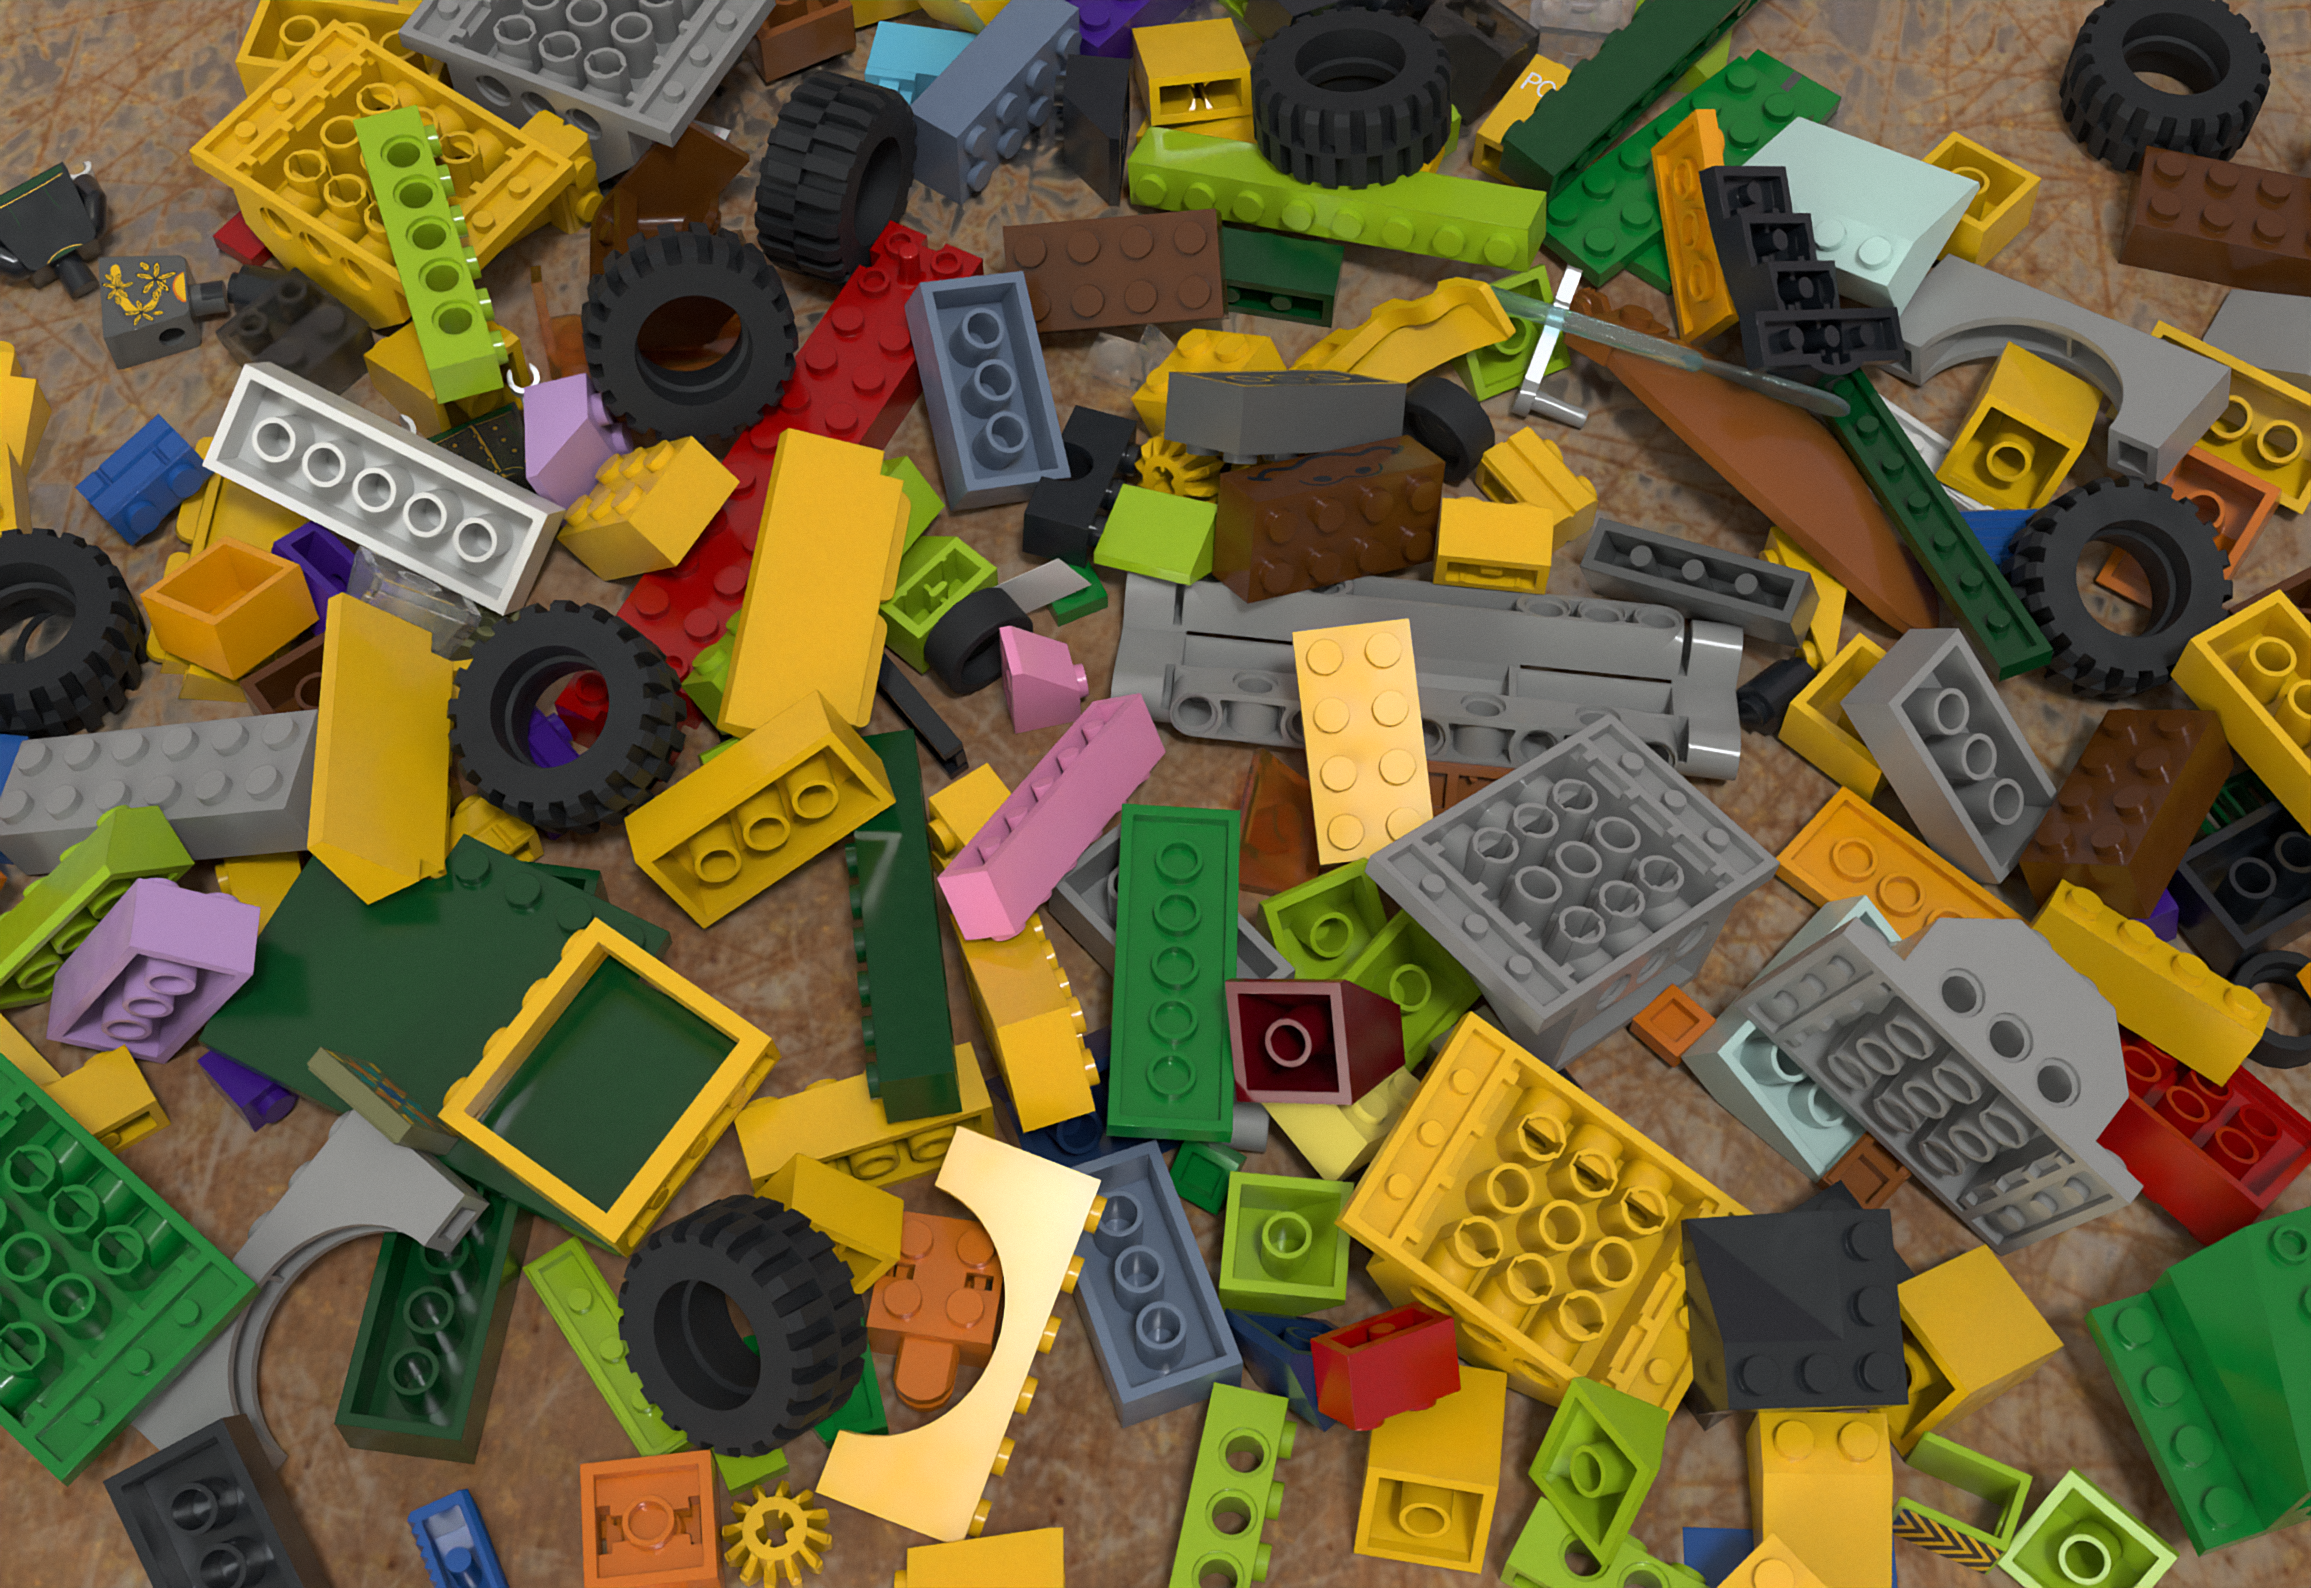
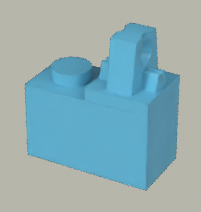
M879 21L864 74L865 82L896 90L910 106L978 34Z

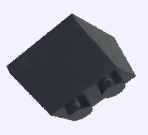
M1068 54L1066 75H1056L1054 106L1063 107V110L1057 109L1055 140L1064 141V162L1109 206L1120 207L1130 131V59Z

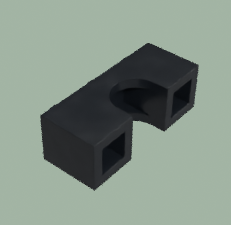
M1075 405L1061 434L1071 478L1068 481H1060L1044 476L1041 477L1024 512L1022 552L1051 560L1059 558L1066 564L1086 568L1094 548H1096L1101 534H1103L1123 484H1127V481H1125L1127 475L1135 477L1138 472L1134 464L1142 456V445L1136 444L1138 421Z

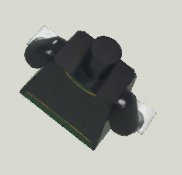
M61 162L0 195V275L13 281L27 280L36 289L43 288L59 279L72 299L81 298L98 286L99 281L86 263L94 260L101 254L99 239L107 232V196L96 180L91 162H83L85 170L75 175L69 174L67 167Z

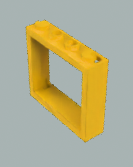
M595 917L585 930H578L568 939L561 953L562 960L547 978H540L529 988L522 1001L523 1009L508 1027L498 1029L490 1037L483 1049V1059L468 1077L460 1078L450 1087L443 1100L444 1108L437 1116L455 1135L628 1258L782 1056L771 1037ZM611 955L738 1044L610 1210L605 1213L478 1122V1119L607 956Z

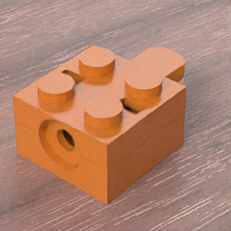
M903 1211L900 1260L875 1282L866 1327L868 1328L871 1352L897 1356L893 1382L899 1401L909 1409L917 1412H933L944 1407L951 1398L958 1365L987 1368L996 1349L1001 1332L1005 1309V1282L997 1249L981 1222ZM988 1281L993 1282L991 1291L987 1290Z
M710 1449L580 1464L584 1588H725L719 1473ZM602 1541H607L606 1554H603Z

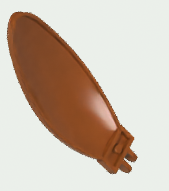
M1590 287L1580 289L1573 295L1563 322L1564 328L1567 329L1563 343L1604 367L1607 366L1628 389L1684 442L1879 618L1902 633H1906L1909 629L1938 628L1939 605L1930 578L1841 444L1824 426L1787 396L1750 372L1711 352L1669 336L1670 329L1654 320L1653 314L1649 310L1631 304L1612 310L1608 297L1601 292H1595V289L1591 290Z

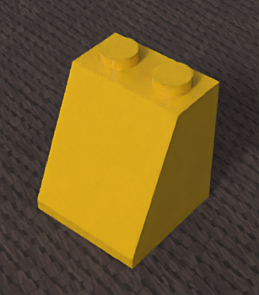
M413 321L390 337H385L378 341L372 349L363 354L373 387L401 414L410 417L414 421L416 429L428 440L510 404L512 409H514L516 418L524 413L521 398L511 393L507 383V372L511 369L514 384L517 387L524 388L531 385L520 339L513 332L494 321L486 322L489 332L500 330L508 355L509 363L499 365L504 384L503 388L439 405ZM512 413L505 416L508 423L515 419ZM503 417L477 427L485 440L496 433L491 431V426L498 425L500 430L507 425ZM467 430L440 445L456 455H464L479 445L476 439L471 438L472 432ZM458 442L459 447L452 449L450 447L451 443Z
M2008 341L1982 382L1934 476L1937 480L1985 506L1993 507V510L2042 508L2047 505L2086 446L2104 392Z
M1986 1244L1981 1245L1898 1284L1909 1404L1868 1411L1870 1413H1887L1889 1439L1903 1457L1909 1454L1924 1431H1929L1936 1435L1941 1434L2029 1378L2059 1351L2064 1344Z
M1459 1365L1460 1391L1437 1399V1403L1431 1408L1420 1411L1407 1410L1386 1418L1382 1426L1370 1430L1353 1553L1481 1574L1499 1488L1507 1385L1506 1372Z
M1063 1527L1044 1528L907 1548V1570H895L894 1588H1065Z

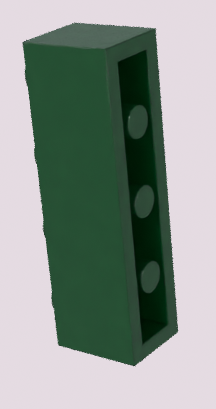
M1222 226L1229 312L1332 328L1342 279L1345 246L1328 244L1318 240L1308 241L1277 236L1268 232L1258 233Z

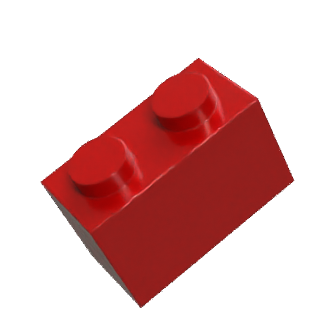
M1419 1302L1408 1303L1310 1339L1318 1410L1345 1424L1351 1430L1367 1431L1376 1429L1384 1424V1419L1407 1410L1420 1411L1431 1408L1437 1403V1399L1461 1390L1454 1318Z

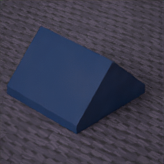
M1226 1308L1224 1314L1238 1350L1256 1385L1269 1394L1289 1398L1288 1407L1323 1432L1338 1422L1318 1410L1310 1339L1339 1329V1327L1325 1319Z

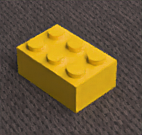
M693 436L671 442L663 440L656 446L646 449L638 447L632 453L621 456L616 453L598 469L595 478L599 482L589 495H582L568 508L563 517L568 523L556 538L603 581L676 567L740 481Z

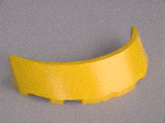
M1454 277L1438 281L1436 290L1429 295L1412 301L1393 298L1370 309L1372 314L1362 325L1349 330L1338 328L1301 355L1288 370L1332 369L1408 383L1455 357L1484 346L1506 341L1516 333V329L1488 283ZM1299 453L1298 457L1305 456V453ZM1265 454L1257 455L1256 464L1232 463L1231 471L1269 464L1274 461L1265 460Z

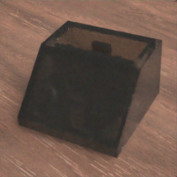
M1436 0L1420 22L1421 28L1427 26L1434 32L1449 53L1452 104L1461 115V123L1466 127L1502 100L1531 60L1538 54L1541 31L1498 0Z
M296 267L215 331L219 341L242 369L247 363L271 362L338 396L368 373L363 354L375 345L369 322Z

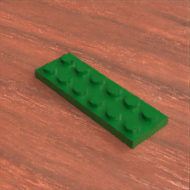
M1739 56L1575 177L1546 205V236L1542 243L1570 266L1583 270L1581 275L1598 288L1664 238L1651 148L1696 109L1716 110L1718 128L1723 132L1725 141L1723 152L1724 166H1742L1798 116L1813 121L1814 112Z
M1122 803L1106 1136L1231 1143L1233 1133L1234 1067L1225 981L1237 976L1241 810Z

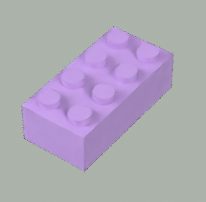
M138 878L55 973L46 1039L100 1051H113L125 1044L133 1058L165 1064L253 975L260 907L241 903L235 896L226 893L204 894L179 888L177 883L164 878Z

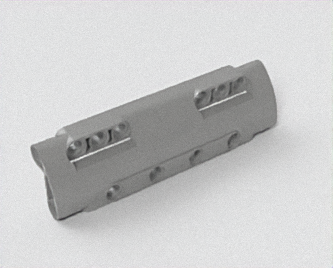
M1130 571L1127 573L1123 629L1114 667L1110 698L1141 693L1153 721L1172 723L1183 734L1193 737L1305 749L1293 645L1187 635V631L1292 641V632L1409 618L1426 759L1518 768L1611 713L1680 775L1732 781L1736 779L1741 751V730L1736 685L1743 649L1742 627L1727 623L1691 620L1688 632H1684L1685 619L1683 615L1675 609L1662 605L1441 585L1426 581L1376 576L1361 577L1247 604L1213 576L1212 572L1190 586ZM1520 665L1671 680V684L1521 669Z

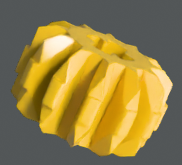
M1165 430L1160 432L1159 435L1150 438L1146 444L1141 446L1142 456L1134 463L1143 475V478L1137 484L1138 486L1213 504L1218 503L1220 469L1226 463L1225 461L1217 459L1216 456L1186 453V444L1164 439Z
M781 1480L776 1487L775 1496L767 1498L765 1489L761 1485L755 1484L752 1488L755 1504L751 1507L744 1502L734 1501L731 1509L739 1522L727 1524L722 1528L724 1541L733 1545L724 1554L729 1567H742L740 1579L747 1587L755 1584L764 1576V1588H779L780 1579L787 1577L792 1588H803L804 1585L800 1571L804 1568L813 1574H821L824 1565L816 1553L826 1552L833 1548L832 1535L823 1531L828 1523H830L828 1511L826 1508L812 1509L815 1498L813 1492L809 1489L799 1492L791 1499L789 1482ZM782 1528L787 1543L774 1548L768 1533L774 1529Z

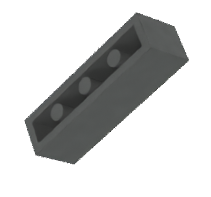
M1599 518L1579 566L1593 593L1625 602L1667 606L1677 610L1684 618L1739 626L1743 628V634L1798 649L1802 647L1820 601L1809 572Z

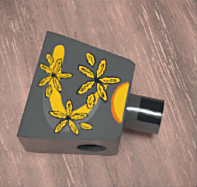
M180 255L98 258L103 338L118 370L197 348L202 342L200 316L229 311L224 281L218 280L196 284L186 258Z

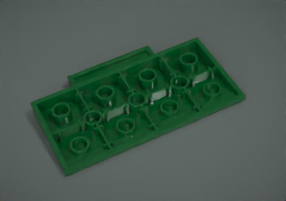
M466 834L462 835L445 859L446 875L438 879L432 878L431 881L423 878L419 882L369 905L313 855L259 935L256 944L253 975L210 1018L198 1041L202 1047L339 1116L353 1110V1108L308 1069L307 1063L320 1047L367 1060L375 1064L442 1122L437 1115L444 1108L443 1100L450 1087L460 1078L468 1077L483 1059L482 1053L487 1041L498 1029L508 1027L523 1009L522 1001L529 988L540 978H547L562 960V950L568 939L580 929L585 930L596 917L659 961L662 960L673 942L669 931ZM611 955L607 956L478 1119V1122L605 1213L610 1210L738 1044L670 996L646 985L647 980ZM461 1138L447 1155L439 1156L433 1154L456 1175L618 1257L622 1256L617 1250Z

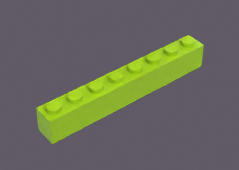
M1149 126L1127 161L1131 204L1176 212L1216 208L1221 212L1222 220L1528 273L1546 236L1547 192L1424 171H1419L1408 178L1405 175H1401L1395 183L1385 186L1375 183L1369 184L1367 189L1352 190V186H1338V190L1323 188L1321 183L1312 182L1308 185L1299 182L1294 178L1293 173L1286 176L1263 156L1258 148V144Z

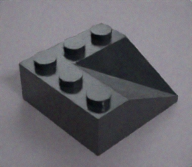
M1833 1209L1681 1220L1696 1415L1871 1410L1909 1404L1890 1209Z

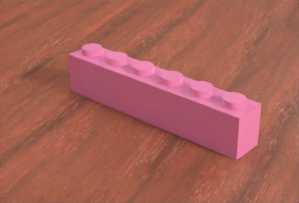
M1141 693L1093 701L938 876L937 880L965 940L991 937L994 941H1004L1022 932L1026 926L1025 922L1040 904L1051 897V890L1066 873L1076 867L1077 859L1090 843L1102 835V829L1114 814L1122 810V803L1127 804L1126 800L1137 786L1150 777V771L1166 751Z

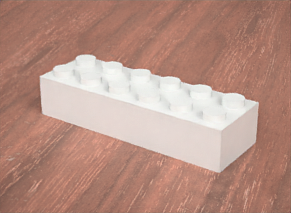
M271 362L247 363L244 365L202 466L501 615H506L523 608L567 510Z

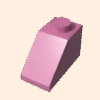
M1013 626L999 628L1002 685L1015 734L1076 721L1081 716L1080 698L1088 697L1089 690L1082 663L1072 664L1067 644Z

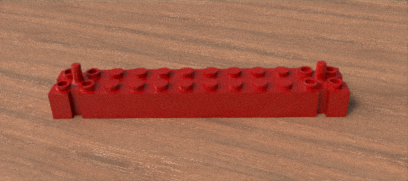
M891 220L870 249L871 267L866 268L861 265L857 267L795 356L797 365L792 380H781L785 392L784 396L776 407H771L767 403L762 407L764 419L752 428L747 425L721 464L740 481L680 563L676 567L644 573L615 615H618L662 650L667 656L666 663L676 670L681 684L694 670L692 662L695 657L708 646L717 643L728 631L726 628L727 621L743 606L780 434L786 429L791 428L884 450L923 392L904 305L921 282L984 275L983 258L947 243L938 251L928 248L927 235ZM596 670L592 672H575L554 703L558 716L565 723L573 737V742L588 749L599 737L605 725L609 709L607 684L604 676ZM681 687L675 694L686 701L687 719L677 722V729L681 731L682 727L686 725L697 730L706 715ZM673 751L668 764L673 766L681 753Z

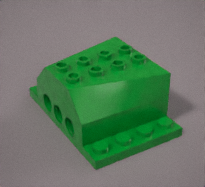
M0 1052V1425L60 1482L68 1487L262 1290Z
M2311 1206L2246 1226L2167 1268L2148 1291L2090 1309L2084 1317L2198 1557L2311 1520Z

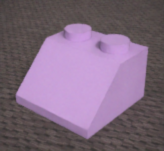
M587 373L524 387L526 479L539 496L568 510L579 497L584 494L589 495L599 482L595 475L607 459L616 453L621 456L633 452V439L630 429L625 422L619 423L615 415L605 405L603 392L596 391ZM562 519L561 527L564 528L568 522Z

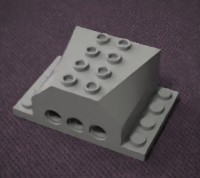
M423 0L398 31L402 47L447 63L454 91L519 130L535 114L546 109L562 118L565 125L572 124L589 135L593 158L597 165L598 182L600 183L632 168L643 156L653 140L672 148L675 146L724 76L743 61L742 51L773 10L776 2L775 0Z
M1609 713L1372 854L1364 872L1461 963L1514 1041L1551 1069L1558 1072L1632 1022L1636 1015L1644 1010L1672 983L1680 989L1695 979L1701 971L1735 903L1772 879L1780 862L1615 716Z
M1856 916L1746 987L1733 1003L2001 1257L2128 1206L2144 1187L2127 1171L2125 1163L2118 1155L2103 1148L2096 1142L2129 1097L2115 1007L2099 993L2096 985L2088 977L2076 972L2052 949L2049 941L2041 933L2029 928L2021 919L1938 918L1904 940L1888 943L1878 930L1865 925Z

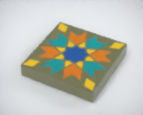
M320 1047L307 1063L308 1069L395 1145L441 1156L447 1155L460 1139L370 1061Z

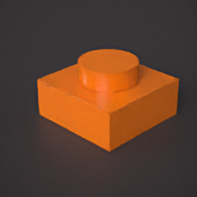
M1672 983L1632 1019L1630 1031L1675 1068L1683 1061L1681 1056L1717 1020Z

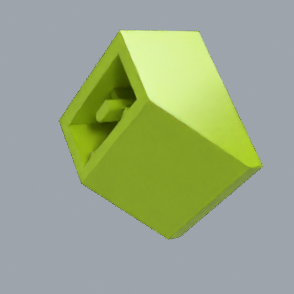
M919 536L901 557L894 596L890 600L880 603L878 614L883 617L887 624L885 644L922 674L926 672L931 666L925 661L924 645L930 631L954 604L971 593L987 587L997 586V567L957 536Z

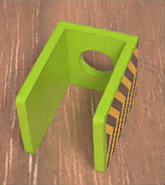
M1924 1431L1908 1454L1905 1462L1908 1466L2001 1507L1992 1533L1989 1534L1909 1498L1900 1497L1892 1508V1534L1988 1575L2008 1551L2033 1476L1939 1435Z

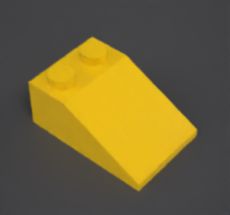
M1757 1413L1746 1433L1754 1550L1774 1532L1828 1588H1892L1893 1473L1887 1413Z

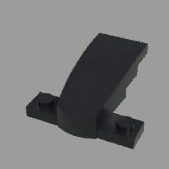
M1712 166L1698 171L1718 259L1739 316L1742 347L1748 371H1766L1773 383L1788 390L1805 392L1851 373L1860 366L1889 365L1906 360L1897 307L1840 309L1835 260L1817 261L1811 213H1793L1786 166Z

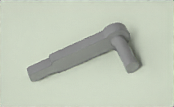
M1570 265L1566 266L1513 402L1512 413L1526 418L1531 409L1582 429L1589 411L1548 396V393L1538 390L1583 270Z

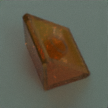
M1263 747L1255 749L1239 808L1241 810L1239 890L1272 897L1321 876L1323 868H1319L1309 781Z

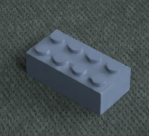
M1011 0L910 105L914 113L912 120L916 123L917 136L914 139V144L917 146V157L913 163V179L959 205H962L974 191H980L986 186L996 167L1005 158L1009 159L1014 156L1022 143V139L1035 126H1041L1049 117L1054 106L1056 75H1066L1068 54L1080 55L1082 35L1079 32L1078 7L1065 0Z
M1023 271L919 283L904 305L950 510L957 511L1031 500L1042 476L1060 481H1068L1071 478Z
M1156 1139L1071 1167L1070 1169L1101 1180L1096 1194L1108 1198L1095 1234L1082 1230L1073 1254L1083 1257L1085 1260L1072 1293L1122 1428L1211 1398L1214 1382L1240 1388L1243 1372L1242 1357Z

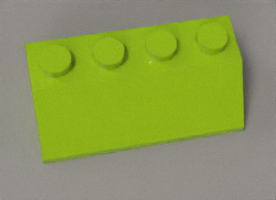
M120 805L105 812L97 820L96 825L98 828L84 841L65 850L59 857L61 863L48 876L30 884L23 892L25 898L14 909L0 915V1010L48 1002L52 998L55 973L138 878H164L176 882L195 864L158 805L130 808L129 805Z

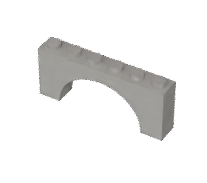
M1949 253L1922 280L1899 317L1906 360L1889 365H1876V367L1922 386L1928 379L1950 366L1972 359L1999 356L2007 342L2010 341L2046 361L2065 366L2080 373L2095 383L2109 397L2118 415L2109 427L2107 467L2127 476L2141 477L2144 483L2148 485L2156 481L2161 483L2228 408L2231 367Z
M356 1110L347 1111L332 1125L328 1135L329 1140L313 1160L305 1162L294 1172L288 1183V1191L276 1206L262 1214L253 1223L248 1232L247 1242L235 1257L230 1260L254 1281L262 1291L131 1424L161 1451L220 1418L246 1413L274 1472H276L288 1456L277 1445L264 1422L257 1393V1365L266 1327L272 1313L290 1285L310 1264L329 1250L342 1243L369 1234L383 1232L405 1233L423 1246L450 1254L490 1203L433 1154L395 1145Z

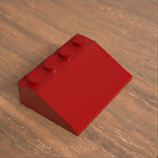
M2118 1022L2129 1097L2096 1142L2103 1148L2118 1155L2125 1163L2127 1171L2144 1186L2141 1189L2142 1194L2150 1201L2161 1205L2187 1227L2191 1236L2201 1244L2210 1246L2246 1226L2255 1224L2311 1164V1122L2242 1065L2236 1069L2224 1086L2221 1087Z

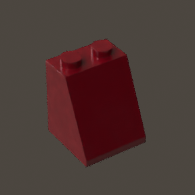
M1230 978L1225 981L1237 1102L1353 1105L1406 1064L1400 1005L1346 979Z

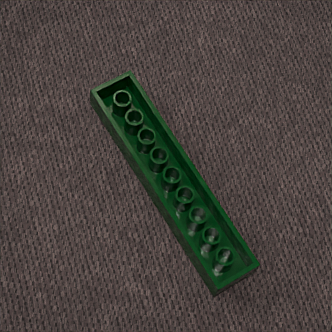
M522 861L610 903L601 871ZM460 1177L490 1204L450 1254L423 1246L405 1233H384L334 1422L350 1448L475 1464L535 1214Z

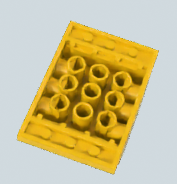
M336 19L332 20L189 149L194 165L234 190L245 223L287 271L296 272L299 275V279L309 280L312 291L374 330L404 323L411 317V313L367 172L353 120L417 105L423 126L434 124L443 156L436 157L434 160L436 166L443 164L448 166L456 196L447 198L449 207L460 204L469 237L461 238L460 242L462 248L473 245L480 271L498 253L553 220L549 204L577 177L573 161Z
M1470 1011L1460 1018L1334 1224L1375 1252L1366 1266V1270L1394 1308L1416 1301L1453 1317L1457 1355L1476 1368L1506 1372V1387L1559 1408L1572 1379L1583 1376L1669 1411V1423L1693 1380L1681 1220L1754 1214Z

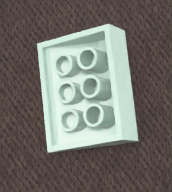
M1799 116L1742 165L1786 166L1793 213H1811L1817 261L1835 260L1838 293L1873 308L1897 307L1899 317L1980 189L1978 181Z
M1867 895L1827 902L1749 985L1856 916L1865 925L1878 930L1888 943L1901 941L1902 939ZM1735 999L1716 1019L1717 1022L1681 1058L1720 1105L1808 1178L1817 1183L1867 1130L1733 1004L1736 1001Z

